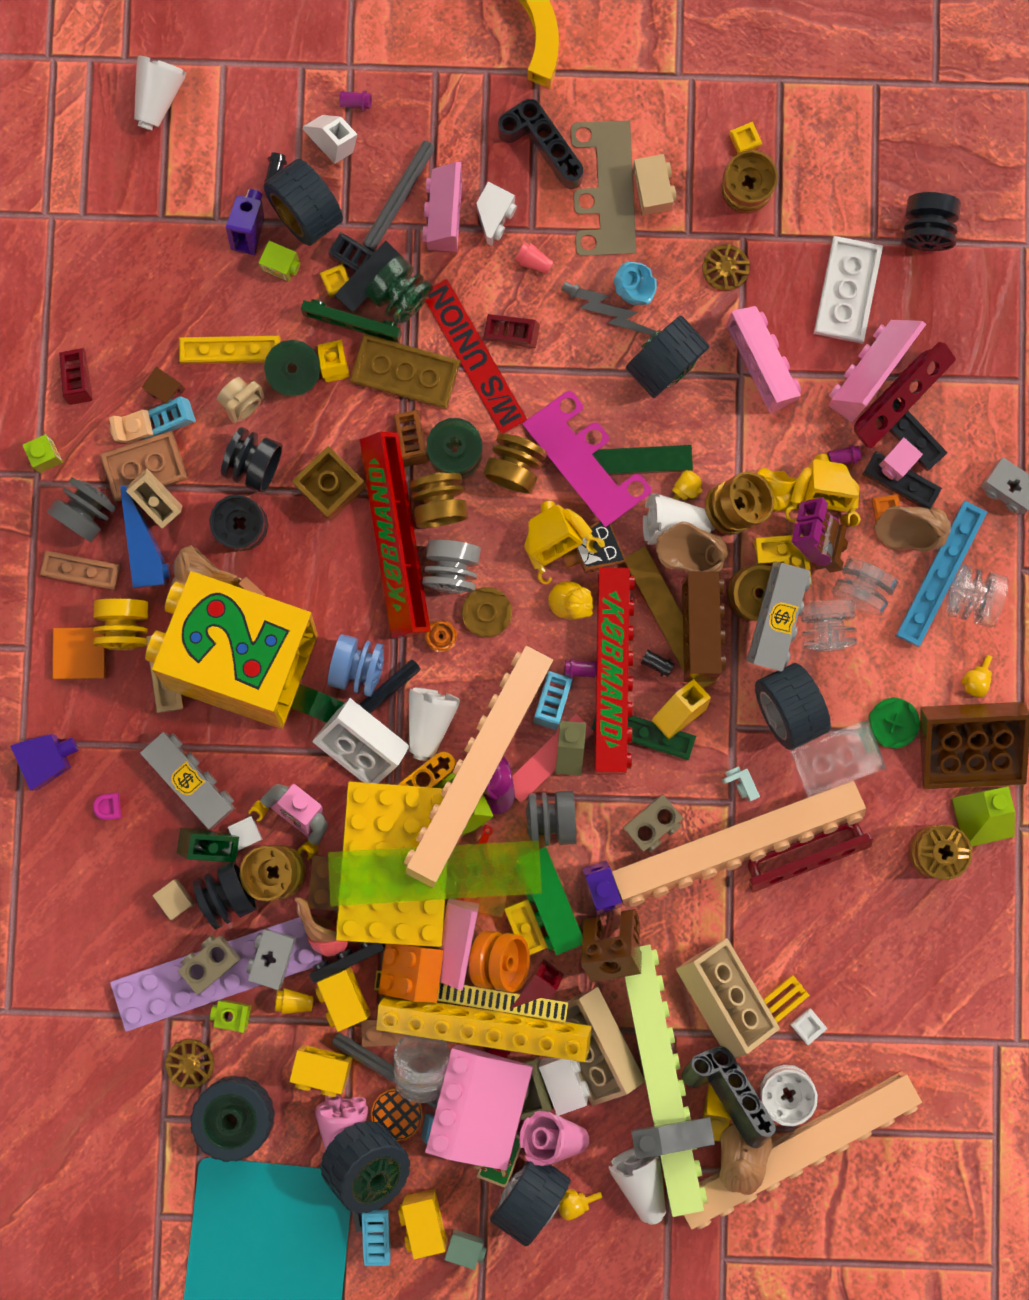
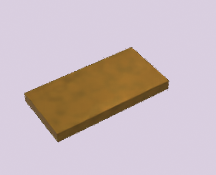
M364 333L350 382L447 410L461 360Z

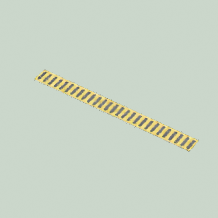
M381 971L376 972L374 990L379 991ZM442 982L439 983L437 1001L565 1023L568 1002L539 998L510 1009L520 994L464 985L463 990H458Z

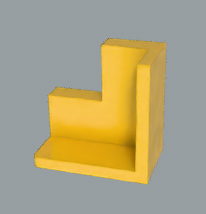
M793 535L756 538L752 542L753 548L756 549L757 565L773 564L775 561L810 570V561L791 542Z

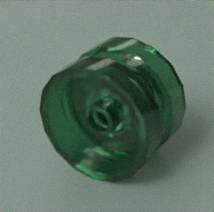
M292 339L282 341L272 347L266 356L264 365L266 380L271 388L280 395L291 398L303 396L311 391L319 379L321 368L319 358L312 347L302 341ZM289 364L297 366L295 373L288 372Z
M448 418L438 422L431 429L427 438V454L432 467L438 473H459L462 478L471 475L479 467L483 458L482 439L479 431L470 422L461 418ZM457 446L458 451L452 452L451 448Z

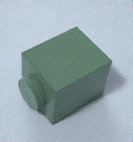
M453 1229L445 1260L475 1270L477 1262L482 1264L487 1248L482 1247L483 1238Z

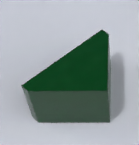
M299 684L291 708L327 723L344 702Z

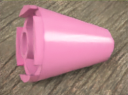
M548 1111L535 1112L533 1116L524 1121L520 1131V1146L524 1148L527 1156H524L529 1162H533L534 1165H551L584 1152L589 1145V1134L585 1128Z

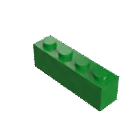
M546 846L518 857L519 863L515 864V868L519 878L525 877L529 887L524 890L529 902L535 901L538 911L534 915L539 927L545 926L548 936H545L544 940L549 952L554 950L556 955L581 946L583 936Z

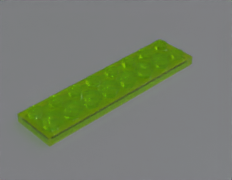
M539 841L456 845L433 888L405 874L408 865L404 864V861L411 849L416 851L417 847L328 852L330 906L542 893Z

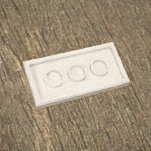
M838 236L833 237L813 334L863 344L882 254V245Z

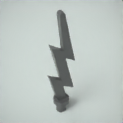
M566 281L562 286L561 290L569 294L570 298L574 299V297L589 300L588 303L580 308L617 317L608 322L609 324L652 336H657L660 333L627 320L638 312L599 303L609 297V295L579 288L580 285L576 283L572 285Z

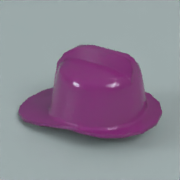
M504 756L483 793L492 814L506 812L512 806L515 799L511 767Z

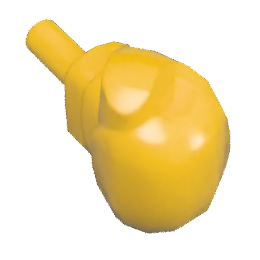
M690 470L684 471L672 489L676 493L672 499L679 500L682 498L686 501L688 497L691 499L697 498L703 491L701 489V478Z
M986 655L982 667L976 666L974 670L964 674L961 683L965 686V692L978 698L986 696L992 679V672L988 670L992 656Z
M568 1189L559 1203V1214L564 1220H573L588 1211V1204L601 1199L602 1194L598 1192L585 1197L583 1192L578 1194L575 1190Z

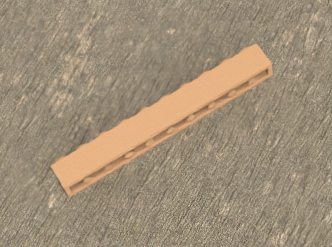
M528 646L524 648L522 653L517 651L511 663L514 666L511 675L507 672L499 685L503 688L500 695L494 694L488 705V708L492 709L488 717L482 716L476 728L480 731L477 738H470L464 750L468 753L465 760L459 759L452 772L456 775L452 783L447 781L441 792V796L444 797L441 805H434L428 817L432 819L429 827H422L416 839L420 844L416 851L412 849L409 851L404 861V864L408 865L405 874L432 888L435 886L550 669L553 659Z
M854 781L612 871L624 907L628 905L635 907L644 903V899L652 896L655 898L662 897L675 887H679V889L686 888L699 878L704 880L716 876L720 870L726 868L727 870L736 869L742 865V862L750 859L751 861L760 860L766 856L765 853L773 850L776 852L784 851L790 847V844L797 841L800 843L808 842L818 833L824 832V834H829L839 828L838 826L848 823V825L858 823L865 816L866 807Z
M901 1071L773 1141L762 1185L753 1194L744 1195L729 1191L721 1181L720 1171L699 1182V1187H705L708 1203L703 1204L704 1211L684 1215L691 1229L696 1227L697 1229H702L711 1223L710 1219L719 1214L721 1217L734 1211V1206L737 1204L752 1202L757 1198V1193L765 1189L766 1191H771L780 1185L779 1181L788 1176L790 1179L803 1173V1168L808 1165H819L826 1160L825 1156L832 1152L840 1153L849 1147L848 1143L856 1139L861 1141L871 1136V1131L877 1127L885 1128L895 1122L894 1118L901 1114L906 1116L915 1112L918 1109L917 1105L921 1104L922 1101L908 1075Z

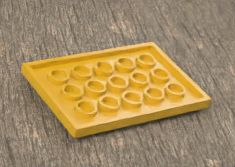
M348 782L336 940L442 946L447 863L435 886L432 888L405 874L408 865L404 864V861L411 849L416 851L420 844L416 839L423 826L429 827L432 819L428 817L434 805H441L444 799L441 796L443 788Z

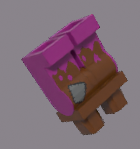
M823 497L803 501L800 503L796 520L798 523L795 524L791 542L813 563V567L816 570L826 568L830 573L841 571L844 564L840 559L841 553L848 546V541L845 538L847 528L844 524L839 525L838 519L827 512L828 503Z

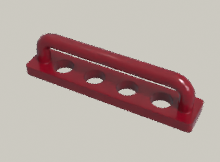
M938 342L932 349L922 352L858 418L854 424V432L865 447L873 448L956 361L955 356L945 343ZM933 361L935 363V370L929 375L927 367ZM916 379L918 387L916 391L911 393L910 384ZM899 397L901 405L894 411L893 402ZM879 416H883V425L877 429L875 426L876 419Z
M845 823L838 826L839 828L832 833L824 834V832L814 835V838L808 842L800 843L797 841L790 844V847L784 851L776 852L773 850L765 853L766 856L757 861H751L750 859L748 863V870L751 875L749 879L752 892H756L870 848L873 842L870 832L864 834L858 823L852 825ZM849 829L854 836L853 839L763 874L760 873L758 864L762 861L842 830Z

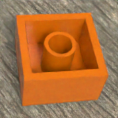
M385 943L378 994L415 1002L437 1003L444 950L418 945Z

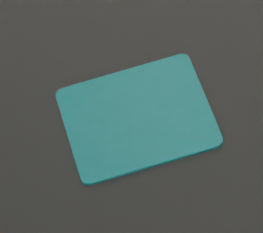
M211 1157L204 1158L198 1166L184 1300H342L351 1211L343 1206L325 1183L321 1175V1169L245 1160L223 1162Z

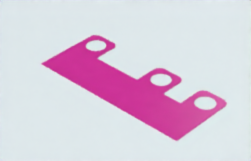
M567 391L522 423V425L539 446L547 451V456L602 524L607 527L649 496L652 489L640 474L631 476L619 486L615 484L592 455L608 443V434L598 423L590 424L578 434L571 430L566 422L583 410V404L573 392ZM565 398H571L576 403V408L571 413H564L560 409V403ZM590 430H598L602 434V440L596 445H591L586 441V434ZM634 481H639L644 485V492L638 497H634L628 492L629 484Z

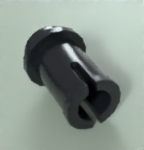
M272 152L271 156L267 158L269 166L264 182L281 171L284 165H287L285 155Z
M649 649L641 661L642 665L644 664L661 673V677L663 675L669 677L675 663L671 662L672 659L669 658L667 660Z

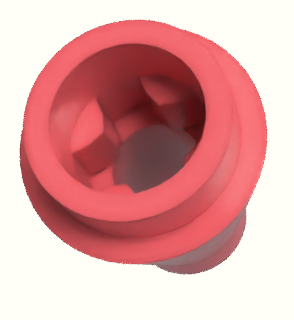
M524 242L515 257V261L519 262L520 266L540 271L544 274L548 273L553 264V261L532 243L527 244Z

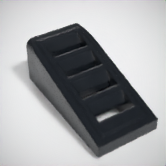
M340 232L328 254L330 259L356 272L374 252ZM344 244H345V245H347V248L345 249L344 253L341 255V254H339V253H340L341 249L343 248V246H344ZM354 249L356 250V253L350 261L348 257ZM362 254L365 255L366 257L363 260L362 264L358 266L357 263L361 258Z

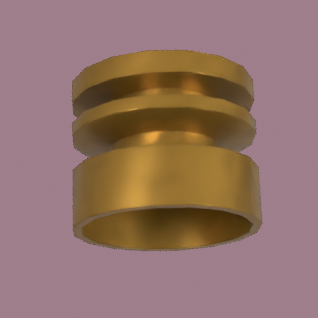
M748 150L734 156L726 167L721 184L722 196L728 206L742 213L756 212L766 206L777 185L778 173L776 165L769 156L760 151ZM745 181L748 184H753L751 189L748 186L743 187Z
M499 433L496 438V442L499 445H493L492 451L501 459L488 458L483 476L507 489L519 493L532 494L538 477L529 469L540 470L543 464L539 460H545L547 451L526 438Z
M749 471L739 473L729 480L717 484L709 490L705 498V511L708 519L715 529L727 535L739 534L750 527L763 523L771 516L774 509V497L770 486L761 476Z
M434 473L409 483L410 490L416 492L411 495L412 501L424 502L423 505L414 509L417 527L446 526L465 521L469 518L466 500L454 499V497L464 493L463 486H458L462 483L461 474Z
M930 825L923 827L914 834L909 843L908 854L911 864L920 874L928 878L950 880L959 877L967 870L972 860V847L967 836L956 827ZM939 848H944L948 855L942 856V854L938 853Z
M267 845L255 848L245 856L240 868V879L243 888L250 896L262 901H272L293 896L302 887L306 875L303 858L297 850L286 845ZM276 867H279L278 874H279L280 876H278V877H276V874H277V870L275 869Z

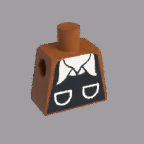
M600 520L591 525L590 529L592 530L591 534L593 537L601 538L604 541L605 547H600L594 541L593 548L597 553L589 552L586 548L587 540L583 538L584 544L562 556L567 569L581 563L584 573L598 571L599 567L613 568L622 566L626 562L611 524L605 527Z

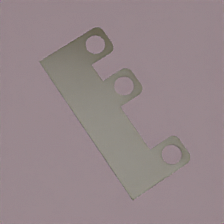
M630 120L574 123L571 126L573 146L577 148L597 147L598 188L577 189L574 192L575 211L579 214L600 213L599 230H580L576 233V251L579 255L636 253ZM586 127L590 129L592 137L588 142L577 140L576 131L579 128ZM589 193L594 197L595 203L591 208L584 209L579 205V198L582 194ZM583 236H594L597 241L596 247L592 250L583 249L580 243Z

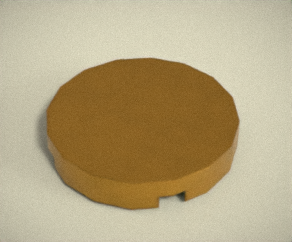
M481 587L466 597L462 605V618L465 626L472 634L482 638H492L500 635L508 628L512 619V606L502 591L493 587Z

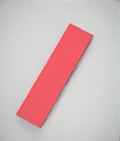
M577 714L569 720V722L585 723ZM587 724L585 740L594 732ZM559 731L512 776L515 798L520 803L556 770Z

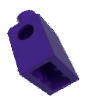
M249 189L246 197L237 196L226 224V232L231 250L251 255L256 253L265 217L261 202L262 193L257 190Z
M53 734L10 746L29 789L33 791L43 788L70 769L71 766L67 756L79 751L72 737L60 742L57 735Z
M607 860L582 868L597 915L621 908V898Z

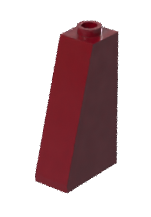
M543 959L518 993L520 996L510 1009L539 998L551 999L556 993L564 974ZM483 1047L487 1053L504 1058L511 1052Z

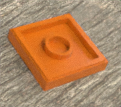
M53 628V679H106V648L93 645V638L105 637V634L93 633V628Z

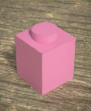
M903 438L879 466L883 468L882 472L891 480L896 479L899 481L923 454Z

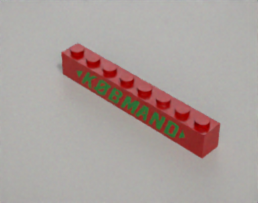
M380 431L359 440L391 638H409L431 632L424 586L422 585L423 580L399 434L397 432Z
M599 567L594 774L625 775L627 768L631 769L632 753H627V743H632V727H628V717H632L633 703L628 702V692L633 691V676H628V666H633V651H629V641H633L634 626H629V616H634V601L630 600V591H634L635 577L630 575V568Z

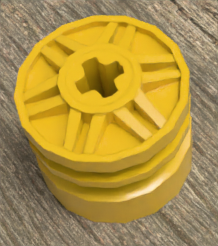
M100 599L94 601V619L105 621V625L93 628V633L105 634V637L93 638L94 646L104 647L109 650H133L138 647L147 646L148 639L136 637V635L148 633L147 628L136 626V622L148 619L147 601L136 599Z

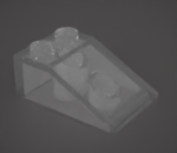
M869 721L856 723L791 750L808 797L887 769Z

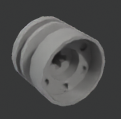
M429 540L426 558L437 562L436 566H426L424 568L425 573L435 576L423 577L422 585L446 593L475 592L476 584L465 580L477 579V574L466 569L467 567L479 565L481 548L473 544L452 540Z

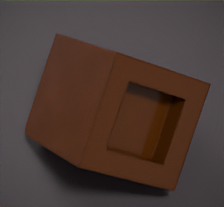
M158 367L153 370L142 386L146 393L153 398H158L165 404L171 401L177 391L183 393L185 390L180 382Z

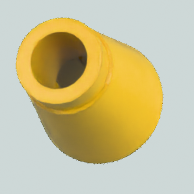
M285 988L283 991L277 990L275 1011L281 1012V1014L312 1012L313 996Z

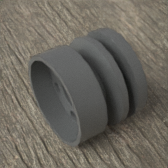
M71 477L68 482L76 487L77 490L75 493H72L64 487L62 491L70 500L66 503L55 499L47 513L92 543L101 531L100 527L93 520L95 517L108 521L109 518L101 513L100 510L104 507L113 513L116 507L112 505L106 495L92 485Z
M573 791L556 792L554 803L550 804L546 792H542V804H536V793H529L526 818L527 833L532 842V847H539L538 835H544L545 846H549L551 834H556L559 845L576 844Z

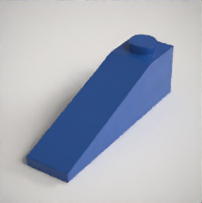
M120 486L133 588L168 585L167 579L171 578L170 566L165 564V559L138 503L126 492L128 486Z

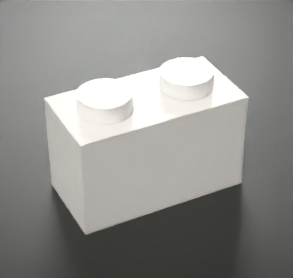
M553 1057L540 1060L539 1069L558 1116L587 1106L590 1091L586 1081H581L578 1074L581 1071L579 1061Z

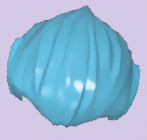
M627 261L618 268L614 278L616 293L627 303L644 306L650 304L655 295L657 279L652 276L651 268L646 267L642 263Z

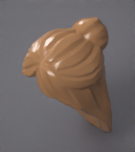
M892 506L874 524L877 538L885 546L895 550L912 549L926 552L941 548L946 544L951 531V523L948 520L947 514L939 508L927 509L922 507Z
M682 521L676 523L657 538L656 552L660 562L667 568L681 569L687 572H720L728 555L727 546L721 537L699 529L689 522Z
M190 545L181 549L174 561L175 578L172 580L171 586L175 582L185 585L190 571L239 587V583L243 579L235 574L219 570L199 549Z
M735 1124L724 1129L720 1137L722 1152L720 1178L729 1191L751 1195L756 1192L764 1180L768 1157L773 1146L772 1139L770 1138L760 1148L750 1147L744 1141Z

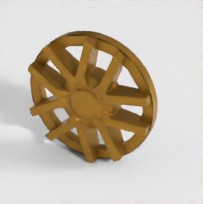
M731 244L712 248L705 256L702 266L705 280L710 286L720 291H732L739 288L746 281L750 269L745 253L739 247L737 248ZM726 249L725 255L723 256L719 250ZM729 250L736 252L733 258L728 257ZM713 253L719 259L718 262L710 258ZM738 254L742 257L743 261H735ZM707 262L712 264L714 267L707 270ZM736 266H745V271L737 270ZM716 271L718 275L711 280L709 274ZM735 275H742V276H743V278L740 280V282L737 281V278H736ZM722 278L724 286L718 285L715 282ZM727 278H732L733 286H728Z
M185 1039L170 1049L165 1066L167 1074L173 1083L181 1088L193 1089L202 1086L210 1079L214 1071L215 1059L211 1049L204 1042L196 1039ZM186 1044H192V1053H187ZM196 1045L201 1046L205 1051L196 1054ZM179 1046H182V1055L174 1052ZM208 1054L210 1060L201 1062L199 1057ZM171 1056L179 1058V1064L170 1062ZM210 1064V1069L207 1074L201 1068V1066ZM170 1067L179 1068V1070L173 1075ZM197 1071L204 1077L202 1081H199L195 1073ZM181 1072L186 1074L182 1082L176 1079ZM189 1076L195 1084H186Z

